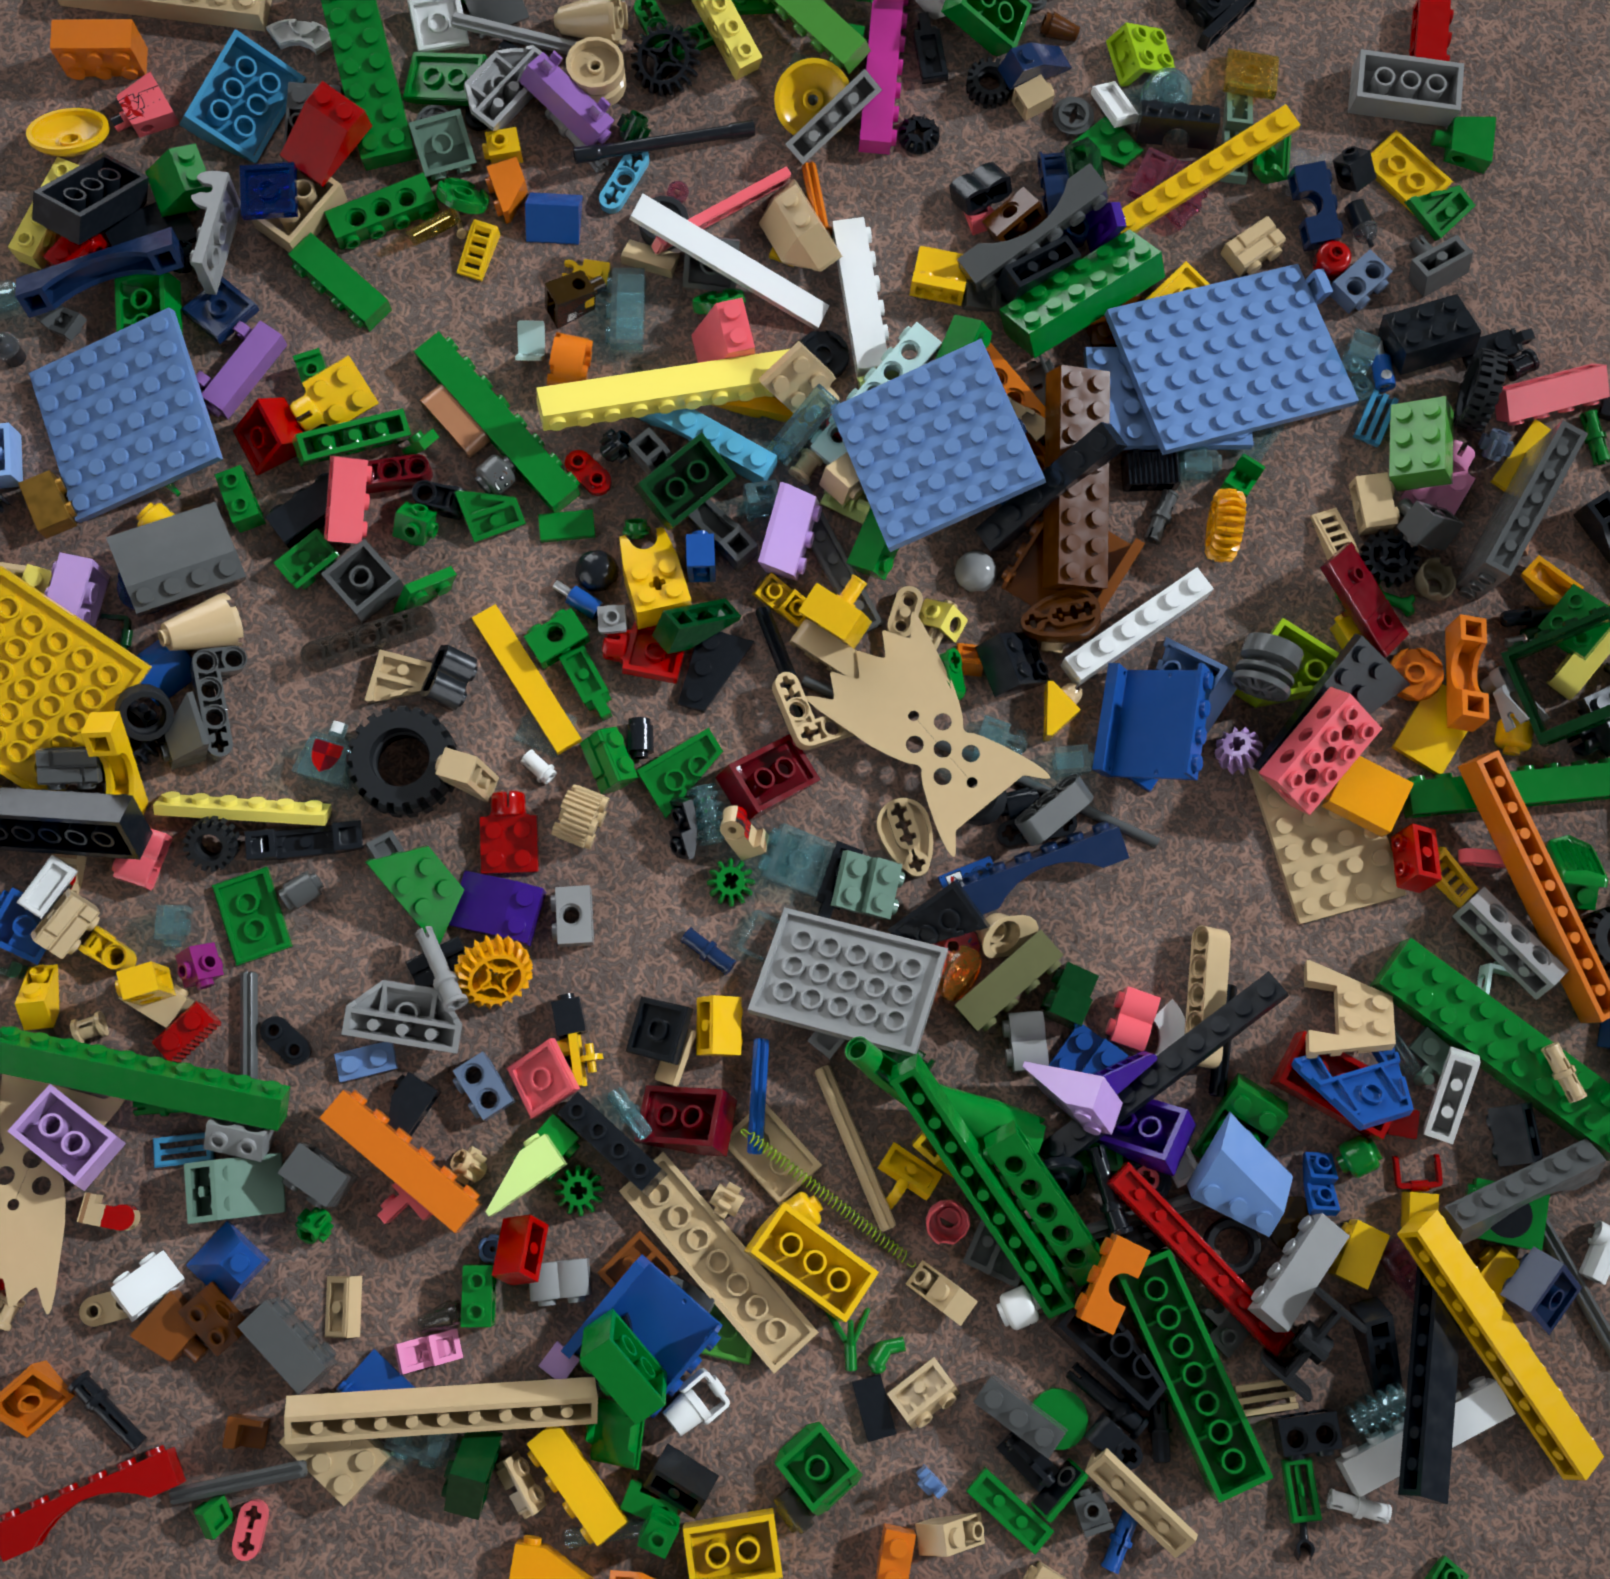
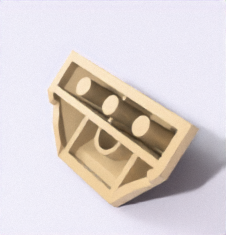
M795 179L772 195L759 225L783 264L822 272L843 257Z

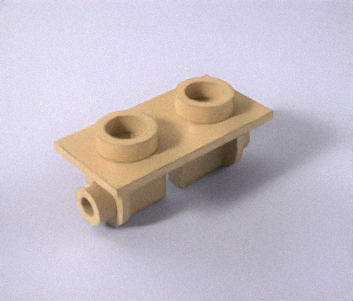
M518 1451L496 1464L498 1469L496 1474L499 1476L505 1490L513 1486L517 1489L509 1497L518 1515H522L524 1519H527L531 1515L534 1516L547 1505L542 1488L533 1480L528 1462L520 1456Z

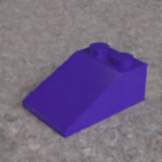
M464 871L460 884L464 891L449 925L495 937L498 934L502 937V940L509 936L513 939V942L518 940L522 945L531 947L547 893L544 888L505 878Z
M1152 1099L1115 1127L1112 1135L1106 1134L1096 1143L1104 1144L1106 1148L1146 1168L1174 1176L1196 1128V1124L1188 1109Z

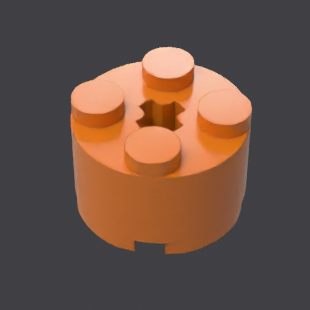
M556 332L550 355L549 365L551 373L547 374V386L588 380L587 373L592 360L593 341L584 337Z

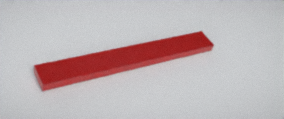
M1125 1162L1106 1184L1271 1356L1277 1357L1295 1334L1291 1330L1288 1332H1274L1248 1310L1253 1302L1251 1297L1254 1293L1250 1287L1129 1162Z

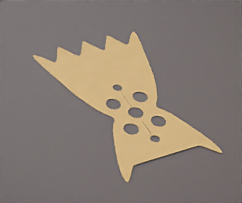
M912 611L910 638L883 630L884 658L857 651L858 679L831 672L834 699L816 696H806V699L820 712L871 747L900 761L918 765L922 769V785L936 828L947 851L955 857L956 830L1022 776L1050 779V776L1044 769L1024 756L984 736L967 733L963 729L962 711L952 680L950 683L946 668L918 615ZM911 711L918 712L919 718L916 721H911L908 718V714ZM944 713L950 716L952 723L948 729L938 730L935 727L934 718L938 714ZM911 736H918L923 740V749L918 753H912L906 748V741ZM944 740L950 743L952 750L949 756L941 758L934 753V745ZM968 745L976 746L980 752L979 758L974 762L964 760L962 757L964 747ZM939 768H946L951 773V781L946 785H939L934 780V772ZM968 778H975L977 786L974 788L968 787Z
M2 1074L0 1134L4 1151L0 1155V1168L5 1166L11 1167L15 1172V1177L7 1185L0 1184V1279H3L9 1308H12L29 1291L37 1288L42 1306L48 1315L52 1309L56 1291L65 1229L66 1198L64 1179L62 1174L43 1159L37 1167L28 1169L23 1163V1157L30 1149L16 1140L8 1130L46 1089L49 1083ZM52 1085L103 1126L107 1124L125 1101V1099L111 1096L102 1099ZM41 1176L49 1178L51 1181L49 1192L44 1195L35 1194L32 1190L34 1180ZM12 1199L19 1201V1207L16 1210L8 1209V1202Z

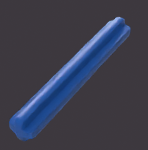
M755 1038L753 1044L748 1132H755V1136L759 1135V1140L764 1139L769 1040L766 1038ZM754 1133L748 1134L747 1152L749 1154H762L763 1147L759 1151L758 1148L763 1140L753 1148L758 1137L749 1144Z

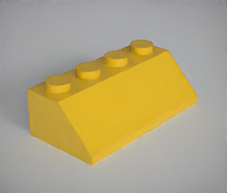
M785 1202L760 1226L744 1250L745 1253L837 1321L845 1323L879 1273Z

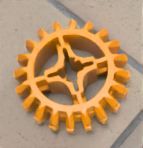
M1231 488L1218 489L1213 496L1208 512L1204 552L1207 559L1224 563L1232 562L1237 556V551L1240 549V543L1242 542L1247 513L1246 497L1242 491H1236V489Z
M498 934L493 940H490L485 935V939L481 943L474 939V947H465V955H458V964L454 965V972L459 977L458 985L462 994L467 995L468 1003L474 1002L478 1008L485 1004L489 1010L493 1004H497L502 1008L503 1002L507 1000L513 1003L515 995L522 997L521 989L529 988L528 980L532 979L533 974L531 971L533 963L529 958L530 955L527 949L522 947L518 940L513 942V939L509 936L502 940V937Z

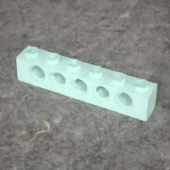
M918 322L912 328L907 326L899 336L900 342L895 348L889 347L881 357L883 362L877 369L873 367L868 371L863 379L865 383L859 390L857 388L853 389L846 400L890 381L885 378V374L888 371H896L900 376L933 361L942 342ZM907 350H913L917 356L914 359L907 360L902 354ZM832 415L828 420L830 424L825 430H818L810 441L812 443L810 446L811 450L827 466L847 452L844 442L836 443L832 440V436L839 432Z

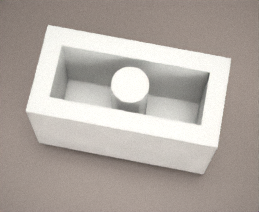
M164 1250L157 1255L155 1252L150 1253L139 1262L141 1267L131 1274L129 1271H126L113 1281L114 1286L111 1288V1295L132 1322L158 1304L169 1291L177 1290L184 1284L185 1278Z

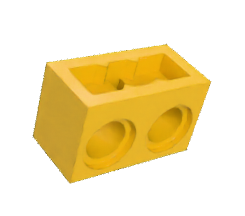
M150 961L116 972L118 980L115 981V989L123 1001L143 1006L176 996L169 967Z

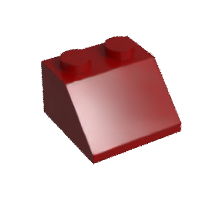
M285 397L258 398L233 430L256 476L296 457L297 454L292 440L295 434L303 432L291 412Z

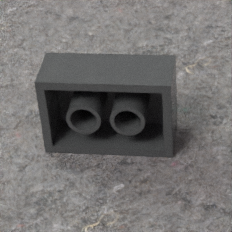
M280 1297L265 1300L238 1328L299 1395L312 1389L338 1363L334 1358L337 1354L327 1342L321 1344L314 1336L317 1331L307 1320L301 1322L294 1314L297 1311L296 1307L287 1298L281 1300Z

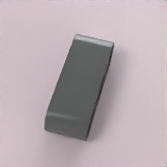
M1078 773L1070 774L1023 811L1015 819L1014 823L1029 845L1036 846L1049 838L1093 800L1094 796Z

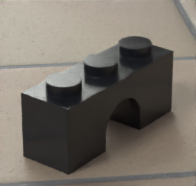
M1141 100L1138 112L1139 118L1135 128L1136 143L1162 145L1164 135L1168 131L1182 129L1187 132V148L1214 149L1221 124L1219 107L1189 105L1183 102L1169 103L1159 100Z

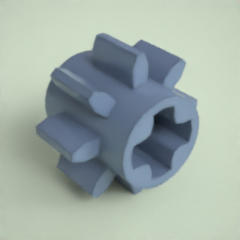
M1493 428L1489 434L1483 433L1478 443L1479 448L1483 449L1481 455L1498 462L1501 461L1503 456L1510 457L1515 446L1513 441H1510L1512 435Z

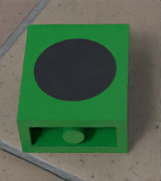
M1474 1178L1472 1184L1467 1183L1465 1196L1495 1181ZM1550 1194L1538 1198L1512 1212L1476 1239L1528 1251L1534 1246L1542 1251Z

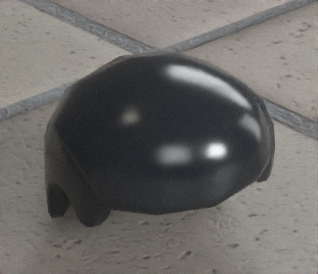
M602 550L588 551L577 561L575 577L579 584L589 591H605L613 582L617 581L619 566L613 556Z

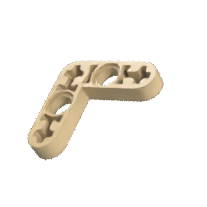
M782 672L777 676L772 684V691L793 742L799 749L811 750L855 736L828 716L814 718L801 684L793 673ZM783 681L786 685H791L789 691L786 688L780 687ZM791 705H798L803 710V716L794 717L791 715L789 707ZM832 722L836 724L838 734H829L825 730V723ZM818 729V734L814 735L810 741L807 738L801 737L804 731L809 735L815 733Z

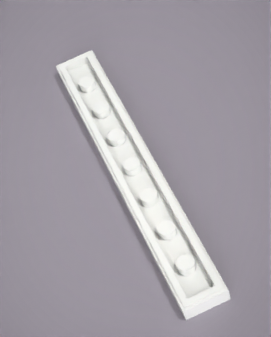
M645 194L641 195L629 220L815 330L819 328L830 305Z

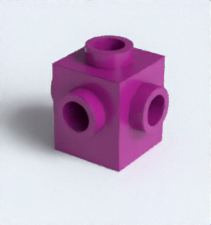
M214 942L189 946L175 955L178 965L177 972L182 979L184 988L196 986L197 990L206 989L214 986V981L224 975L223 963L218 956Z

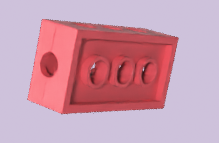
M1330 686L1258 773L1291 807L1311 815L1378 735L1382 727L1350 693Z

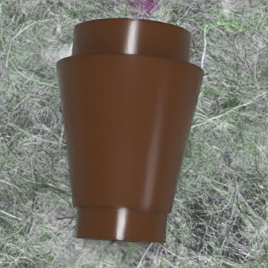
M1055 11L1053 13L1046 12L1040 28V33L1045 34V38L1073 42L1076 41L1080 31V26H1077Z

